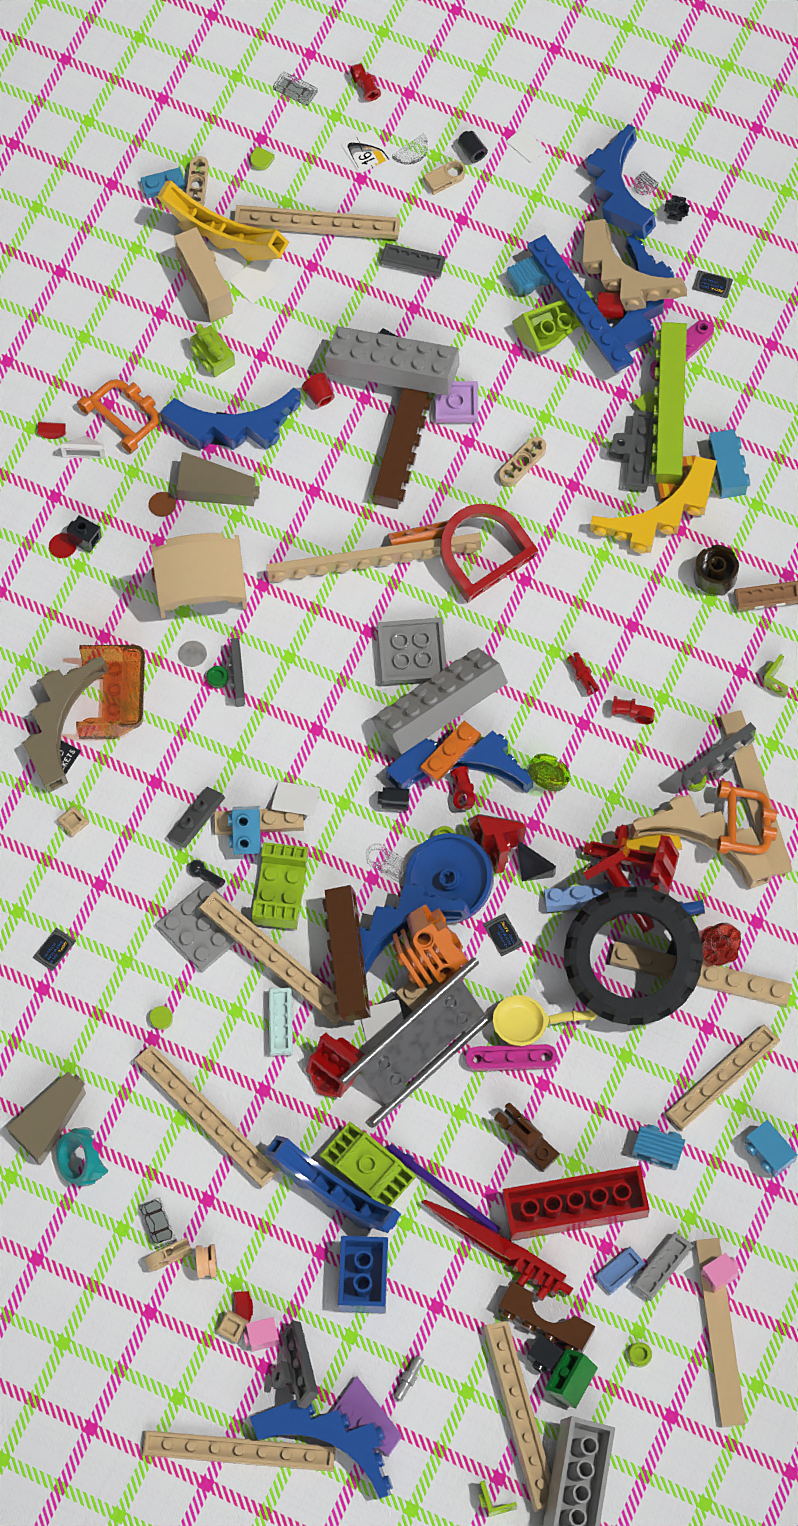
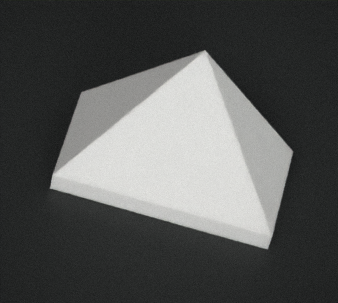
M88 436L61 444L64 458L105 459L104 445Z

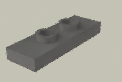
M388 243L385 244L381 257V264L440 278L446 261V256Z
M238 638L230 639L232 656L228 657L229 670H233L234 676L230 677L231 690L235 689L237 707L245 706L240 641Z
M206 787L167 836L168 839L186 848L223 802L225 796L212 788Z

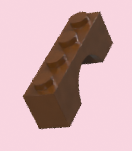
M511 1282L498 1306L501 1317L510 1322L515 1320L521 1323V1327L530 1333L536 1331L553 1344L556 1342L562 1345L564 1351L568 1348L580 1353L584 1352L595 1332L594 1325L576 1315L561 1323H552L542 1319L533 1307V1292Z

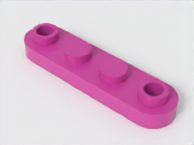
M699 320L687 330L686 361L713 337L714 327L711 322ZM655 360L651 363L649 371L651 378L654 380L655 367H659V361Z
M548 1044L526 1045L522 1047L513 1045L476 1046L469 1049L466 1054V1064L474 1071L549 1069L557 1061L556 1049ZM543 1055H548L550 1059L548 1061H544L541 1057ZM479 1057L481 1062L475 1063L473 1059Z

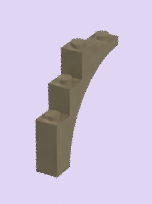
M102 656L90 659L87 664L80 668L69 670L64 676L58 669L46 673L40 679L50 701L38 704L31 712L42 732L30 735L22 743L48 793L68 783L62 767L60 754L64 723L73 704L81 693L96 679L109 672Z

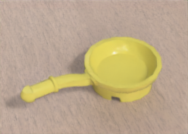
M515 995L505 998L497 1005L493 1013V1025L498 1037L507 1042V1045L522 1047L531 1045L540 1039L548 1024L566 1021L575 1022L576 1020L592 1021L597 1017V1014L591 1010H573L572 1012L547 1016V1013H545L542 1006L536 1000L528 996Z

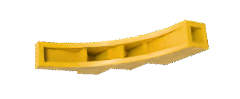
M171 180L164 183L157 195V198L179 220L177 225L184 232L197 227L201 237L206 236L218 249L235 248L247 261L280 259L289 244V241L277 229L251 227L227 219L209 210L188 196Z
M696 456L691 471L683 484L663 503L644 513L628 517L606 518L592 516L590 531L598 536H614L620 541L631 540L630 548L635 552L642 554L646 552L651 553L657 530L668 535L678 534L683 511H687L688 514L693 516L705 515L717 461Z

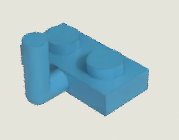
M180 167L140 178L146 199L156 197L166 181L171 180L180 189L186 188Z

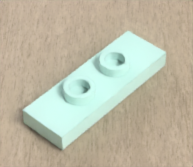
M269 988L270 1056L293 1055L292 988Z

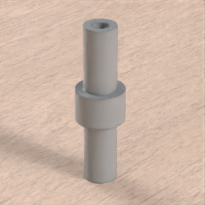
M416 1355L408 1371H405L401 1377L402 1382L394 1395V1398L400 1402L404 1399L410 1386H413L417 1380L416 1375L424 1362V1359Z

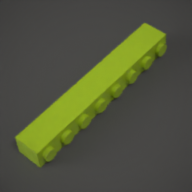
M661 322V330L656 331V342L660 343V349L656 348L655 361H659V367H655V380H659V384L654 388V399H658V405H654L653 418H657V424H653V437H657V443H653L652 456H656V462H652L651 475H655V483L681 484L687 323Z

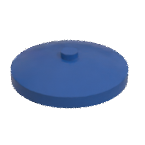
M455 833L436 835L423 842L412 854L405 872V885L420 884L426 888L430 897L431 895H438L448 900L453 898L464 900L471 911L469 918L480 911L492 892L494 882L493 866L486 851L469 837ZM450 918L446 919V923H456L466 919Z

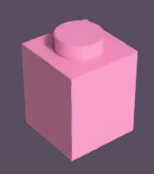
M724 1253L702 1267L701 1274L713 1292H716L738 1277V1269L740 1268L733 1257L729 1258L727 1253Z
M274 1317L246 1324L247 1331L243 1332L246 1346L251 1345L252 1352L280 1345Z

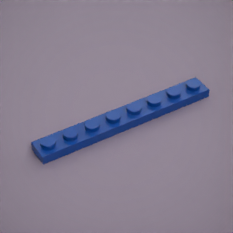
M543 235L528 243L527 249L614 372L617 373L634 363L633 357L547 236Z

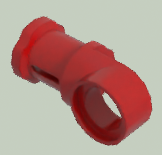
M361 63L352 65L350 69L353 81L358 83L359 87L363 89L364 99L370 102L380 97L381 91L375 84V76L366 74Z
M614 696L611 716L616 714L627 715L640 724H651L654 722L655 710L653 708L636 705V699L623 700Z
M466 766L450 771V776L454 779L456 786L453 803L457 809L470 810L475 804L474 785L470 782L469 768ZM465 794L467 797L466 804L463 806L462 797Z

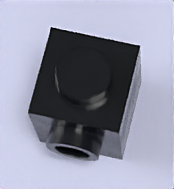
M78 515L75 521H71L67 527L68 541L89 553L102 538L101 527Z
M540 1335L527 1353V1359L533 1363L532 1367L541 1374L546 1372L550 1375L556 1369L564 1351Z

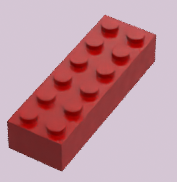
M641 1165L505 1188L502 1193L511 1241L647 1218L650 1211Z

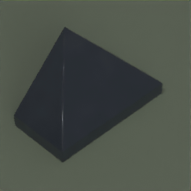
M521 841L517 844V856L522 882L555 876L556 865Z

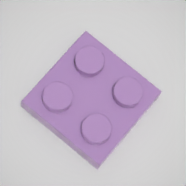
M453 381L448 396L435 393L436 423H478L477 381Z

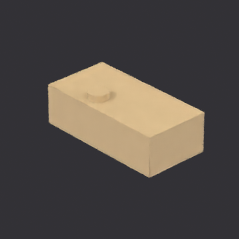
M197 227L175 235L174 243L177 260L210 323L233 314L231 292L215 263L216 257L213 250H208Z

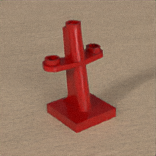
M622 824L617 826L615 830V839H618L617 846L594 841L587 842L584 848V855L602 859L603 856L609 853L612 855L617 853L622 845H627L629 836L628 825ZM661 835L657 852H646L629 848L630 853L627 858L618 862L619 867L621 868V865L625 864L651 870L650 877L654 884L658 883L660 892L669 895L680 855L670 836ZM604 872V880H607L608 883H611Z
M624 844L617 853L613 855L609 853L603 856L600 862L594 866L589 864L583 871L586 879L589 880L604 871L614 888L620 886L631 887L618 862L627 858L630 853L628 846ZM658 883L650 887L660 892ZM632 914L643 933L655 927L650 917Z

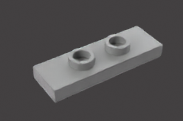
M674 1232L632 1287L651 1301L693 1249L694 1245L677 1232Z

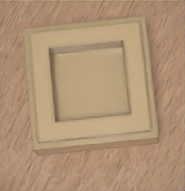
M75 806L57 819L58 823L71 837H74L89 824L88 820Z
M228 1310L216 1332L238 1343L249 1321Z

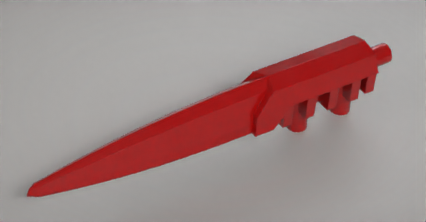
M421 1201L424 1206L459 1233L500 1259L507 1266H513V1272L521 1274L515 1282L516 1284L524 1287L527 1281L531 1280L536 1287L539 1285L540 1289L535 1295L538 1300L543 1301L548 1292L554 1298L559 1290L568 1296L572 1293L574 1288L564 1282L566 1279L564 1273L528 1250L466 1216L431 1201Z

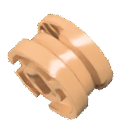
M215 1244L204 1248L202 1245L196 1246L198 1279L209 1275L211 1278L217 1277Z

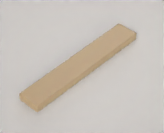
M763 1024L666 1112V1116L682 1132L780 1042V1039Z

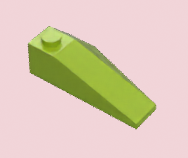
M587 291L586 293L596 305L591 291ZM564 299L525 312L512 321L520 341L537 353L556 347L581 325Z

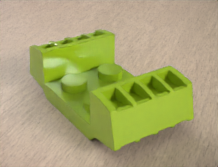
M263 842L262 866L257 897L254 900L252 923L254 925L297 930L306 878L308 847Z
M350 1121L319 1155L322 1162L334 1173L340 1172L367 1196L390 1207L417 1177L399 1159Z

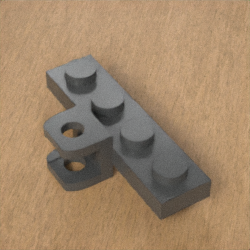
M634 410L631 434L615 433L610 443L609 458L618 462H628L626 489L646 492L648 488L653 424L655 421L652 412Z
M750 722L722 744L718 745L682 773L681 782L686 788L692 783L696 785L704 778L703 775L708 771L713 772L715 779H719L731 769L733 765L731 758L737 754L738 749L743 745L747 747L754 741L756 727Z
M292 1320L281 1334L287 1362L281 1360L271 1374L273 1388L276 1390L282 1389L288 1383L290 1393L295 1394L298 1407L306 1409L317 1397L318 1388L301 1322Z

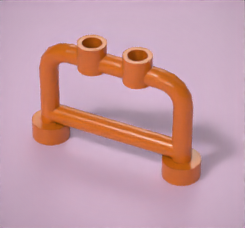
M110 380L88 398L83 396L77 401V405L83 413L88 415L95 408L125 435L121 440V444L129 453H133L138 449L137 443L158 425L160 419L158 411L153 407L156 405L153 398L149 395L144 398L140 396L141 390L134 382L128 385L122 380ZM112 388L121 389L128 399L135 401L143 412H147L151 416V420L137 433L132 431L98 401Z
M720 780L717 787V798H728L727 836L720 835L718 838L717 853L727 854L728 850L750 854H763L767 852L771 841H775L777 837V828L771 827V822L776 821L777 809H771L770 800L764 793L752 789L730 786L729 781ZM737 796L757 799L762 803L760 816L762 821L761 845L736 842Z

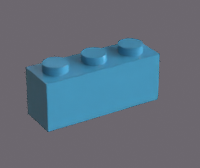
M735 429L709 433L708 446L711 459L717 461L715 476L721 499L746 495L747 487L750 486L749 474L744 472L746 462L744 455H740V437H736Z

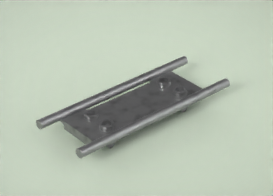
M472 957L339 1078L346 1085L361 1072L378 1098L385 1104L369 1120L374 1127L493 1020L494 1010L503 999L485 1014L462 981L479 964L475 957ZM462 1031L465 1032L437 1059H435L425 1070H423L413 1081H411L407 1086H405V1084L415 1074H417L439 1052H441L450 1042H452Z

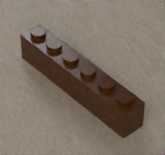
M403 388L374 488L373 504L398 509L400 502H404L406 496L404 486L405 483L409 484L411 478L410 465H414L417 453H414L415 447L420 446L422 435L419 433L421 428L424 429L427 417L424 415L426 410H430L432 398H429V392Z
M351 885L324 890L325 898L322 899V904L328 916V919H325L326 931L330 933L327 946L329 953H332L333 959L329 961L331 973L335 976V981H332V989L334 994H337V1002H334L336 1015H340L344 1023L370 1018L371 1013L356 893Z

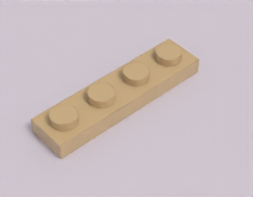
M271 808L260 809L261 833L304 831L303 814L273 810ZM232 811L214 812L215 835L233 834V826H228V813H232Z

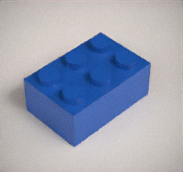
M341 1236L339 1312L386 1313L388 1237Z

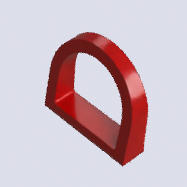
M474 504L455 513L445 526L440 543V554L444 568L467 603L534 559L539 551L513 515L491 504ZM471 518H490L504 526L521 552L472 584L453 556L451 548L452 535L463 522Z

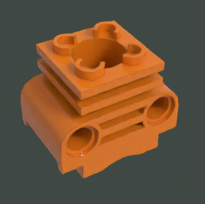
M425 904L409 914L407 925L412 940L405 929L401 930L404 944L397 933L393 935L395 944L392 946L395 952L398 953L395 955L401 966L406 965L409 972L407 975L413 984L417 982L421 989L425 987L421 973L428 984H431L433 981L429 972L430 969L437 981L444 984L462 965L468 962L466 955L462 952L463 946L460 939L447 926L446 918L440 908L431 912Z

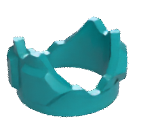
M88 1127L74 1128L69 1133L64 1134L58 1143L56 1151L57 1165L62 1177L67 1182L77 1186L93 1185L108 1173V1169L104 1166L98 1152L92 1145L93 1138L91 1136L94 1135V1130ZM80 1145H82L85 1154V1166L82 1174L76 1173L68 1166L71 1154Z

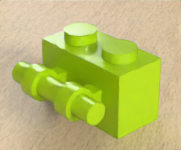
M198 324L195 327L197 333L190 337V350L196 358L199 357L201 359V364L207 373L211 372L214 377H217L235 365L234 353L212 325L204 328L202 324Z

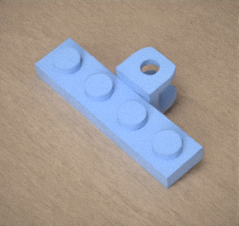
M629 881L630 885L634 886L633 881ZM612 883L544 889L546 911L581 910L593 897L613 889L614 886Z

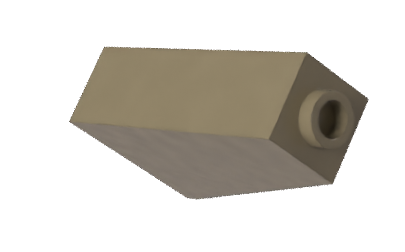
M182 452L176 489L178 500L254 506L255 499H259L260 486H256L255 477Z
M67 1072L7 1126L9 1134L39 1165L47 1158L86 1094L83 1087L85 1083L78 1075L73 1077Z

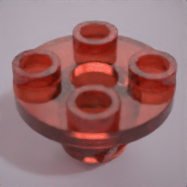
M719 923L714 926H708L702 931L700 939L703 943V959L708 964L721 966L737 959L741 945V932L729 923Z

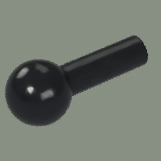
M193 860L189 863L188 872L191 876H202L219 887L225 884V879L207 870L201 860Z

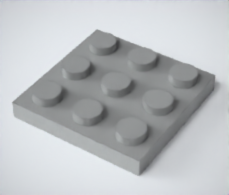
M442 617L377 622L382 685L427 682L432 676L447 668Z
M208 881L203 883L157 923V927L202 973L237 943L236 940L199 910V907L214 891L225 899Z

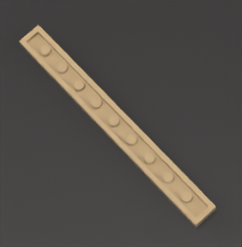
M480 533L452 537L451 548L453 555L463 552L474 553L477 550H481ZM441 538L267 564L268 580L281 582L288 578L295 577L301 579L314 574L321 576L326 575L328 572H346L355 568L367 569L375 565L388 566L395 562L409 563L416 559L429 560L436 556H441Z

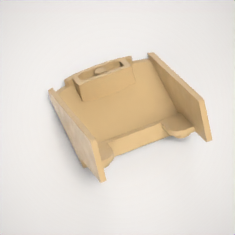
M223 533L191 534L166 539L167 544L156 547L155 543L151 545L161 618H166L165 610H175L180 605L226 600L234 604L242 601L243 610L247 609L239 535H234L235 539L223 538Z

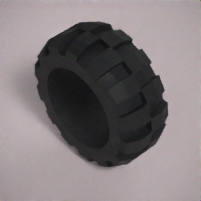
M639 885L631 887L620 886L609 889L601 895L593 897L572 920L566 934L564 946V967L568 981L580 1001L601 1018L625 1025H645L659 1021L673 1014L687 1001L695 990L703 963V943L700 939L699 929L692 916L686 912L678 901L668 894L654 890V888ZM641 914L653 918L664 926L674 942L676 950L674 972L666 985L649 996L626 998L616 995L607 990L598 981L592 970L590 950L595 935L605 923L620 915Z

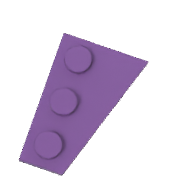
M356 1376L333 1411L342 1410V1413L348 1415L351 1424L348 1427L350 1431L373 1422L377 1426L381 1425L386 1439L383 1440L384 1446L376 1449L389 1457L401 1440L402 1435L358 1376Z

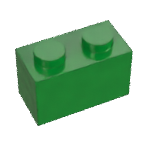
M567 1348L548 1381L545 1390L558 1403L576 1409L598 1367L585 1354Z

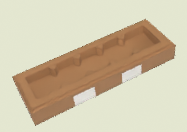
M798 581L734 589L737 610L739 612L798 604Z

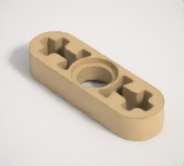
M197 156L190 162L186 194L194 199V195H197V202L204 206L209 165L206 158ZM201 164L200 174H197V167ZM194 181H201L203 185L195 188L192 186V183Z
M541 437L531 438L501 468L499 480L503 486L512 487L516 485L545 455V440ZM533 445H534L535 447H537L538 445H540V450H539V449H535V450L533 451ZM519 458H526L529 463L526 466H520L517 460ZM513 472V478H505V474L510 475Z

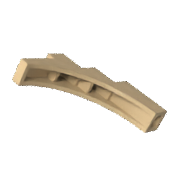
M606 219L585 221L583 265L588 274H599L602 272L601 281L606 292L620 291V300L625 311L646 308V301L668 298L676 299L687 296V288L682 277L663 278L650 276L626 265L613 251L611 230Z
M679 795L670 800L666 810H660L648 818L643 816L635 819L629 832L632 839L649 835L685 837L700 842L717 852L719 836H727V823L721 811L716 813L712 811L707 812L700 817L691 796L682 797V795ZM752 827L745 830L744 828L736 829V842L760 845ZM728 850L727 854L719 853L741 874L749 889L769 883L774 874L764 853L750 854Z

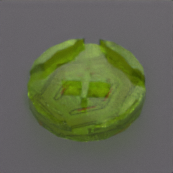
M546 753L535 755L527 766L531 779L538 786L549 791H561L567 786L571 779L569 769L563 762L562 764L558 762V758Z

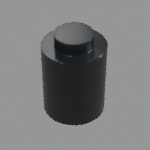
M465 131L459 136L458 145L472 163L479 162L487 155L488 149L474 131Z
M383 787V791H378L377 804L382 805V809L408 811L410 789Z

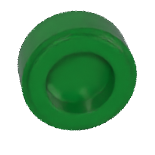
M214 666L208 670L207 682L212 688L220 689L227 685L229 676L224 667Z

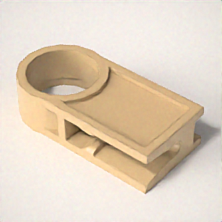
M450 161L425 174L424 182L432 194L435 195L461 182L465 177V166L460 161ZM459 168L462 173L458 176H452L448 173V170Z
M184 1238L152 1253L144 1261L149 1271L152 1272L192 1254V1249L188 1244L187 1238Z

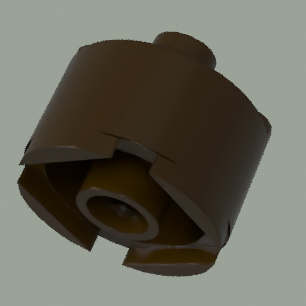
M712 545L710 548L703 549L698 554L695 564L694 579L696 586L708 594L726 595L737 581L739 561L735 553L723 545Z

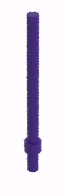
M392 1143L389 1145L387 1150L399 1159L404 1166L411 1169L477 1222L497 1233L501 1230L493 1221L415 1162L413 1156L409 1153L405 1154Z

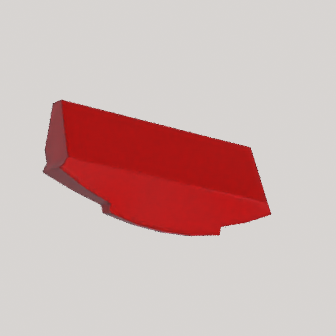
M38 422L37 434L47 439H57L66 435V423Z
M249 1291L233 1292L234 1312L250 1322L253 1315V1302Z

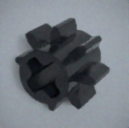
M672 195V199L665 201L664 212L669 214L667 219L681 222L682 217L688 216L690 205L686 203L687 198Z

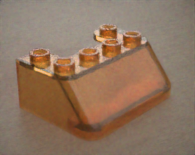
M79 645L82 666L87 664L90 659L102 656L109 669L108 673L98 678L103 679L102 717H90L83 721H76L79 739H117L138 728L144 719L145 652L143 648L138 645Z

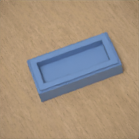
M628 1247L595 1275V1279L611 1295L641 1270L646 1263L631 1247Z

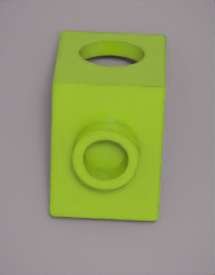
M780 654L774 663L770 662L766 667L763 685L785 698L789 687L773 678L783 664L784 656ZM774 684H776L777 686H779L782 690H780V689H778L777 687H775Z
M485 1480L480 1482L482 1492L478 1494L481 1508L487 1509L489 1517L517 1509L516 1502L493 1508Z

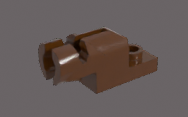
M510 1102L507 1103L504 1112L512 1119L513 1124L510 1125L508 1118L500 1111L496 1114L494 1120L511 1137L510 1141L544 1172L560 1156V1153L543 1138V1134Z

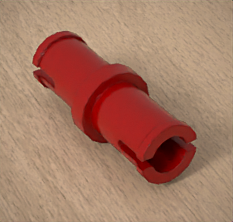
M579 652L573 653L576 662L572 655H569L567 661L575 672V678L581 682L587 695L593 694L590 686H592L596 693L600 687L591 675L592 670L590 667L585 665Z

